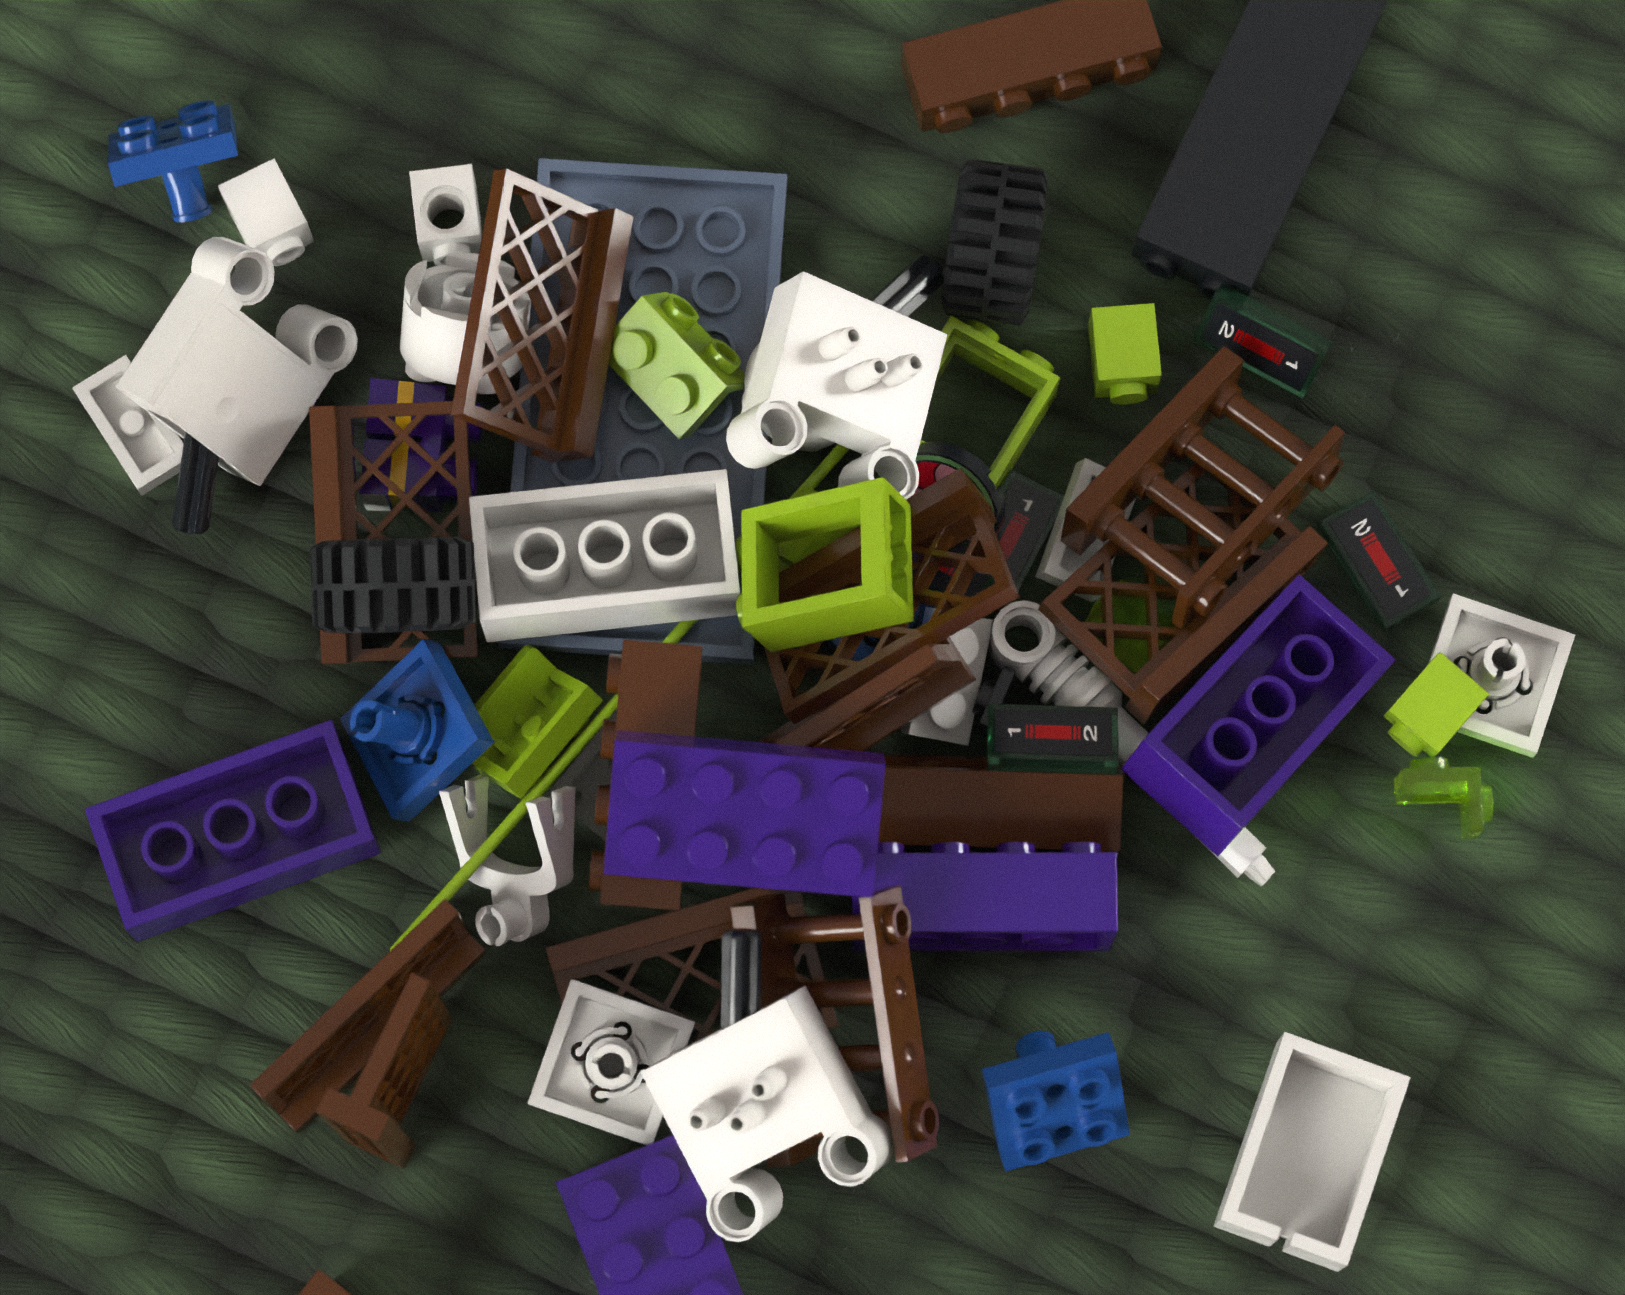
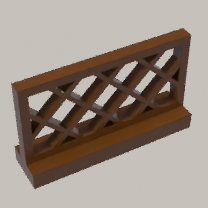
M507 168L493 172L451 416L533 448L532 456L550 463L593 457L633 222L632 215L616 208L600 211ZM512 192L522 196L532 218L531 222L519 230L509 211ZM561 215L573 219L568 249L566 251L552 222ZM536 232H538L551 260L538 270H536L523 242ZM509 251L522 281L507 291L499 273L501 256ZM555 272L561 283L557 310H554L542 283L543 280ZM526 292L540 319V322L527 331L513 304V301ZM497 312L511 340L510 343L496 351L488 334L490 317ZM546 332L551 347L547 370L544 371L531 342ZM515 353H517L530 381L516 392L502 364ZM488 374L501 402L491 410L475 405L479 379ZM533 394H536L540 403L537 429L531 427L521 406V403Z
M453 401L309 407L316 544L330 540H359L358 522L370 532L366 539H389L383 534V531L407 505L435 530L429 537H454L446 529L458 517L459 537L473 542L469 497H472L468 422L454 417L455 441L438 460L410 436L428 415L451 414ZM415 416L404 430L390 417ZM380 418L398 435L374 463L354 446L353 419ZM404 441L431 465L430 469L407 494L380 470L381 466ZM454 453L456 477L444 467V464ZM355 458L367 468L357 481ZM437 472L457 489L458 505L441 524L413 500ZM373 475L401 499L377 527L357 510V493ZM475 577V596H476V577ZM477 598L476 622L464 628V644L442 645L448 658L479 656ZM320 630L321 664L402 660L415 647H401L413 633L420 640H434L424 631L403 632L390 647L364 648L363 633H326Z
M1195 463L1173 484L1196 500L1195 484L1208 471ZM1213 476L1228 490V506H1203L1222 520L1229 521V525L1237 529L1241 522H1244L1257 507ZM1153 501L1130 523L1154 540L1153 522L1159 516H1174ZM1286 518L1273 532L1279 541L1269 550L1257 549L1245 561V563L1254 564L1244 573L1242 565L1232 575V584L1226 589L1218 605L1207 616L1197 613L1190 620V623L1180 630L1178 627L1158 626L1157 599L1176 600L1179 590L1172 585L1156 584V573L1144 565V584L1112 582L1111 560L1116 555H1132L1110 540L1045 598L1038 610L1130 698L1125 708L1144 725L1242 634L1298 574L1303 577L1312 568L1328 543L1311 526L1301 533ZM1187 525V545L1159 543L1179 559H1187V564L1196 571L1199 570V560H1208L1218 549L1214 546H1198V533ZM1100 571V581L1090 580ZM1073 594L1101 595L1102 623L1079 622L1062 604ZM1112 596L1145 598L1146 626L1113 624ZM1096 637H1102V643ZM1114 638L1147 640L1148 662L1135 674L1114 656ZM1158 640L1170 641L1159 651Z
M962 468L907 499L911 504L912 570L918 567L912 579L913 616L920 604L935 606L936 609L929 622L916 629L907 628L910 623L908 622L844 636L833 656L817 654L823 641L799 646L797 650L788 648L770 652L764 647L784 714L794 725L858 689L926 644H937L1019 597L992 525L997 522L992 507ZM861 526L779 573V604L861 586ZM974 535L965 554L948 552L952 547ZM940 566L956 569L945 592L928 590ZM976 572L993 575L994 585L973 597L963 596ZM864 636L880 638L871 655L860 661L851 660ZM808 668L824 670L817 685L798 696L797 688Z
M948 637L937 644H926L853 692L795 725L791 721L787 722L758 742L865 752L976 681V678L951 638Z
M754 887L687 906L680 910L670 911L548 946L545 949L561 1004L564 1001L571 979L577 980L596 974L618 986L617 995L623 996L625 991L658 1009L694 1021L671 1008L670 1005L688 973L721 991V982L695 969L692 965L705 942L722 938L725 930L733 929L730 907L761 895L785 894L787 913L791 917H806L807 913L803 903L802 892ZM801 943L793 956L795 969L804 954L811 980L797 972L796 977L800 982L826 981L815 943ZM694 946L686 963L668 954ZM656 956L682 969L663 1003L629 985L641 962ZM632 964L623 981L606 972ZM721 994L704 1025L695 1021L693 1028L699 1031V1034L694 1042L714 1033L710 1028L721 1010ZM833 1007L819 1008L828 1029L839 1026ZM613 1034L614 1037H620L623 1040L629 1038L626 1035ZM577 1042L573 1045L575 1051L577 1047L581 1046L582 1042ZM587 1046L582 1056H576L578 1061L586 1059V1054L590 1049L589 1046ZM641 1069L636 1070V1073L634 1075L635 1079ZM595 1085L591 1090V1097H595V1093L599 1090L609 1092L610 1090Z
M444 899L250 1084L251 1088L299 1134L319 1115L316 1110L328 1087L342 1093L361 1075L411 973L430 981L441 998L487 954L486 950L469 933L459 912Z
M411 973L350 1097L328 1087L316 1110L346 1142L402 1169L405 1168L415 1148V1144L402 1131L400 1125L453 1020L430 981Z

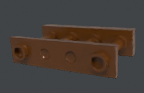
M1225 346L1216 353L1066 508L1061 542L1080 556L1096 539L1102 542L1110 539L1177 588L1179 591L1171 623L1180 630L1197 613L1207 616L1218 605L1226 592L1227 585L1225 583L1314 488L1320 492L1324 491L1336 478L1343 465V460L1338 455L1345 431L1334 425L1314 447L1292 433L1241 396L1242 388L1238 386L1244 360ZM1214 416L1219 420L1228 417L1296 467L1274 488L1204 438L1203 428ZM1175 457H1178L1180 460L1189 457L1257 508L1235 529L1164 478V468ZM1136 497L1142 501L1150 498L1218 549L1196 571L1124 518L1125 509Z
M901 885L888 886L873 893V897H860L861 913L791 917L787 913L785 894L761 895L730 907L733 928H750L760 932L762 936L761 1008L803 986L807 987L817 1008L874 1005L879 1044L837 1047L850 1072L883 1070L888 1109L871 1110V1112L883 1119L891 1128L896 1162H908L937 1147L936 1136L939 1129V1115L935 1104L930 1098L908 942L911 934V917L908 908L903 904ZM865 940L870 978L800 982L796 977L792 950L793 944ZM820 1132L766 1159L767 1167L792 1166L818 1153L820 1139L824 1138L823 1133Z

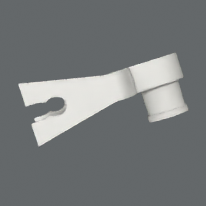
M477 775L465 780L466 797L464 796L463 786L452 785L439 791L459 858L460 869L487 839L489 776ZM565 786L551 792L552 808L551 800L548 797H538L526 802L542 858V867L513 864L491 853L468 879L480 887L491 889L493 905H486L480 908L475 918L477 932L486 944L501 946L508 940L521 942L543 932L548 926L550 915L547 894L568 885L574 876L573 851L576 787Z

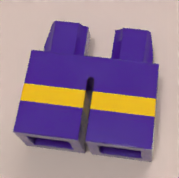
M370 378L368 405L453 401V398L449 397L447 387L444 385ZM475 402V405H476V406H479V407L482 408V404H481V403ZM451 414L428 415L410 436L438 460L447 450L448 440L455 441L454 417ZM415 416L390 418L404 430ZM367 418L365 433L368 439L364 441L363 454L374 463L398 435L380 418ZM468 423L469 442H481L482 428ZM404 441L381 466L380 470L407 494L430 469L431 465ZM449 459L444 464V467L456 477V459ZM470 460L471 492L473 497L477 496L478 464L477 461ZM363 464L361 476L367 470V468ZM437 472L413 500L425 510L442 512L443 501H457V489ZM375 475L360 489V496L366 510L391 511L392 506H396L401 500Z

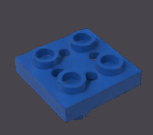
M213 100L198 101L181 107L178 110V117L155 122L154 117L148 115L135 117L118 124L119 132L109 134L108 166L114 187L162 175L172 207L174 222H188L209 215L212 212L210 203H208L198 166L238 156L236 126L229 104L216 107Z
M427 639L421 640L340 718L392 819L410 822L440 794V790L445 789L494 743L441 643ZM445 707V713L442 717L441 708ZM437 751V759L433 762L434 753Z
M1046 1031L1031 1032L1023 1036L1015 1046L1018 1059L982 1069L998 1153L1005 1172L1026 1165H1037L1050 1158L1084 1148L1102 1146L1111 1140L1130 1135L1117 1053L1109 1032L1059 1047L1056 1046L1055 1038L1051 1033Z

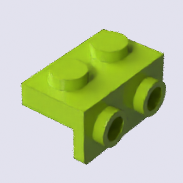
M668 292L643 295L615 326L609 365L679 440L688 438L729 393L743 390L745 372L739 367L741 359L728 344L719 339L712 338L697 323L699 319L698 313L681 296Z
M525 645L474 705L494 743L471 765L482 775L489 776L490 781L522 799L529 789L548 771L549 765L568 742L585 729L590 716L603 700L587 684L557 669L539 650L531 645Z

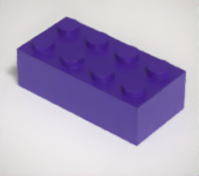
M1298 574L1142 740L1121 770L1213 853L1219 856L1369 692L1396 659Z
M332 719L85 808L125 930L137 942L382 853L341 736Z
M618 730L614 745L604 874L873 897L885 774L884 754Z
M959 842L930 845V853H904L903 844L878 843L874 892L888 886L901 885L903 904L908 908L911 917V934L908 939L910 952L1109 951L1117 935V852H1101V844L1065 843L1062 844V853H1035V844L1027 842L997 844L996 853H970V845ZM851 896V913H861L859 898L862 896ZM851 940V952H866L865 940Z
M674 1135L556 1182L599 1295H743L722 1239L709 1224L706 1214L707 1202L703 1191Z

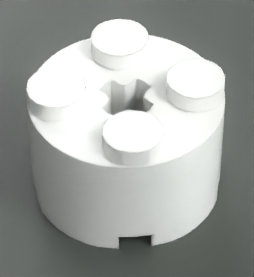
M445 254L444 265L427 268L428 259L414 265L407 273L404 287L400 352L406 362L405 372L413 380L419 382L439 381L456 385L479 254ZM500 260L499 273L508 291L518 284L519 281L514 278L515 268ZM526 292L513 301V304L527 331L529 329L531 300ZM497 312L490 317L488 334L496 351L511 342ZM517 353L502 363L509 378L522 368ZM488 374L479 379L477 393H496Z

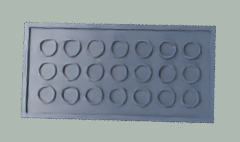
M539 158L538 183L600 211L616 208L633 216L615 326L641 296L661 292L677 294L693 306L699 316L697 323L712 338L725 342L738 354L741 359L739 367L745 372L751 353L760 343L774 288L780 285L787 174ZM561 215L552 222L566 251L568 249L573 219ZM538 232L532 235L530 256L536 270L551 261ZM555 272L543 280L542 283L554 310H557L561 283ZM532 302L529 329L540 322ZM545 332L531 342L544 371L547 370L551 347ZM608 364L593 457L550 463L532 456L533 448L515 441L510 492L727 469L736 549V540L742 535L741 510L765 504L767 466L757 469L745 467L734 459L728 449L726 442L727 429L731 421L741 414L744 388L743 390L729 393L690 437L679 440ZM523 366L520 373L519 389L530 382ZM533 394L523 401L521 406L531 427L537 429L540 403L536 394ZM761 429L762 435L769 442V436ZM741 571L740 574L738 575V577H739V586H740V594H742V571ZM737 615L699 619L678 642V644L702 646V662L753 665L755 638L742 628ZM679 622L498 641L497 643L501 649L521 650L523 646L531 645L539 651L609 656V654H622L623 639L661 643Z

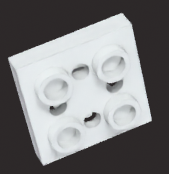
M1453 593L1449 600L1429 663L1441 652L1452 662L1460 659L1458 667L1466 673L1468 662L1470 666L1467 675L1489 693L1479 708L1486 710L1489 707V703L1491 705V711L1488 714H1480L1475 710L1457 732L1533 758L1538 752L1575 634ZM1520 680V687L1523 691H1526L1531 686V692L1528 695H1520L1516 692L1515 689Z
M571 979L527 1104L644 1145L652 1144L663 1114L647 1083L641 1082L644 1079L641 1072L645 1069H641L636 1079L634 1078L637 1065L643 1063L650 1067L661 1059L686 1047L695 1021ZM618 1022H626L631 1026L632 1034L627 1040L614 1037L613 1034L625 1035L628 1031L623 1026L615 1028L614 1025ZM577 1042H582V1044L577 1047L575 1051L576 1056H582L587 1046L590 1048L586 1054V1059L583 1061H577L571 1055V1048ZM595 1085L610 1090V1092L599 1090L595 1093L598 1099H604L605 1097L608 1098L607 1101L599 1103L593 1100L591 1090Z

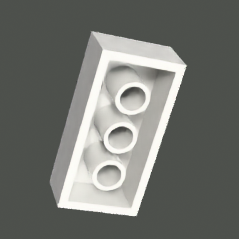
M727 469L469 497L479 616L487 642L737 615L736 599L740 594Z

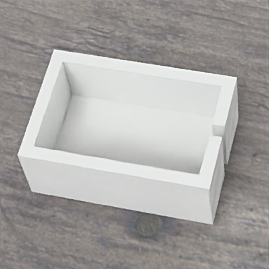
M1284 1032L1276 1042L1213 1227L1268 1247L1275 1243L1279 1237L1286 1239L1282 1252L1337 1272L1348 1266L1411 1077Z

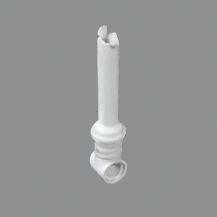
M1023 600L1012 602L1002 608L994 619L988 644L990 657L996 666L1001 670L1003 666L1016 670L1015 676L1022 683L1030 679L1032 683L1028 689L1034 695L1042 691L1044 694L1041 696L1040 701L1045 706L1052 701L1055 703L1051 711L1111 712L1112 756L1117 761H1120V764L1123 766L1149 733L1122 708V692L1096 666L1088 671L1085 667L1090 661L1084 655L1076 659L1074 656L1078 649L1073 644L1066 648L1063 646L1067 638L1038 610L1039 604ZM1014 626L1028 627L1037 635L1039 645L1031 651H1016L1007 643L1005 632ZM1246 828L1236 836L1219 856L1204 845L1237 878L1244 873L1262 887L1275 872L1262 855L1266 847Z

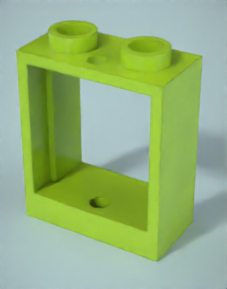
M951 315L941 332L947 334L935 385L955 354L1032 398L990 467L991 472L988 474V477L993 481L997 489L999 485L1002 487L1057 396L1060 377L1052 373L1054 367L1040 355L1029 350H1022L1019 354L999 343L1000 338L998 334L987 325L974 319H968L964 323Z
M884 477L741 510L742 535L736 540V555L742 569V594H739L736 599L737 616L742 628L749 632L770 652L914 621L911 504ZM861 525V586L779 604L778 543Z

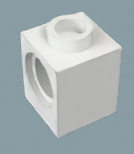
M275 159L218 185L224 202L245 244L266 253L273 266H281L297 259L305 251V246L314 242L308 223Z
M472 164L410 171L417 243L422 260L428 259L427 262L434 261V264L438 266L444 265L445 254H479L482 227L477 185ZM444 210H456L464 215L462 221L450 229H441L432 224L435 216Z

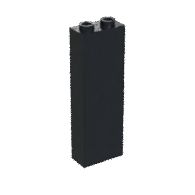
M1249 0L1136 235L1132 256L1141 260L1140 264L1145 270L1164 279H1173L1177 276L1198 286L1197 290L1201 295L1213 302L1230 305L1233 301L1245 307L1389 0Z

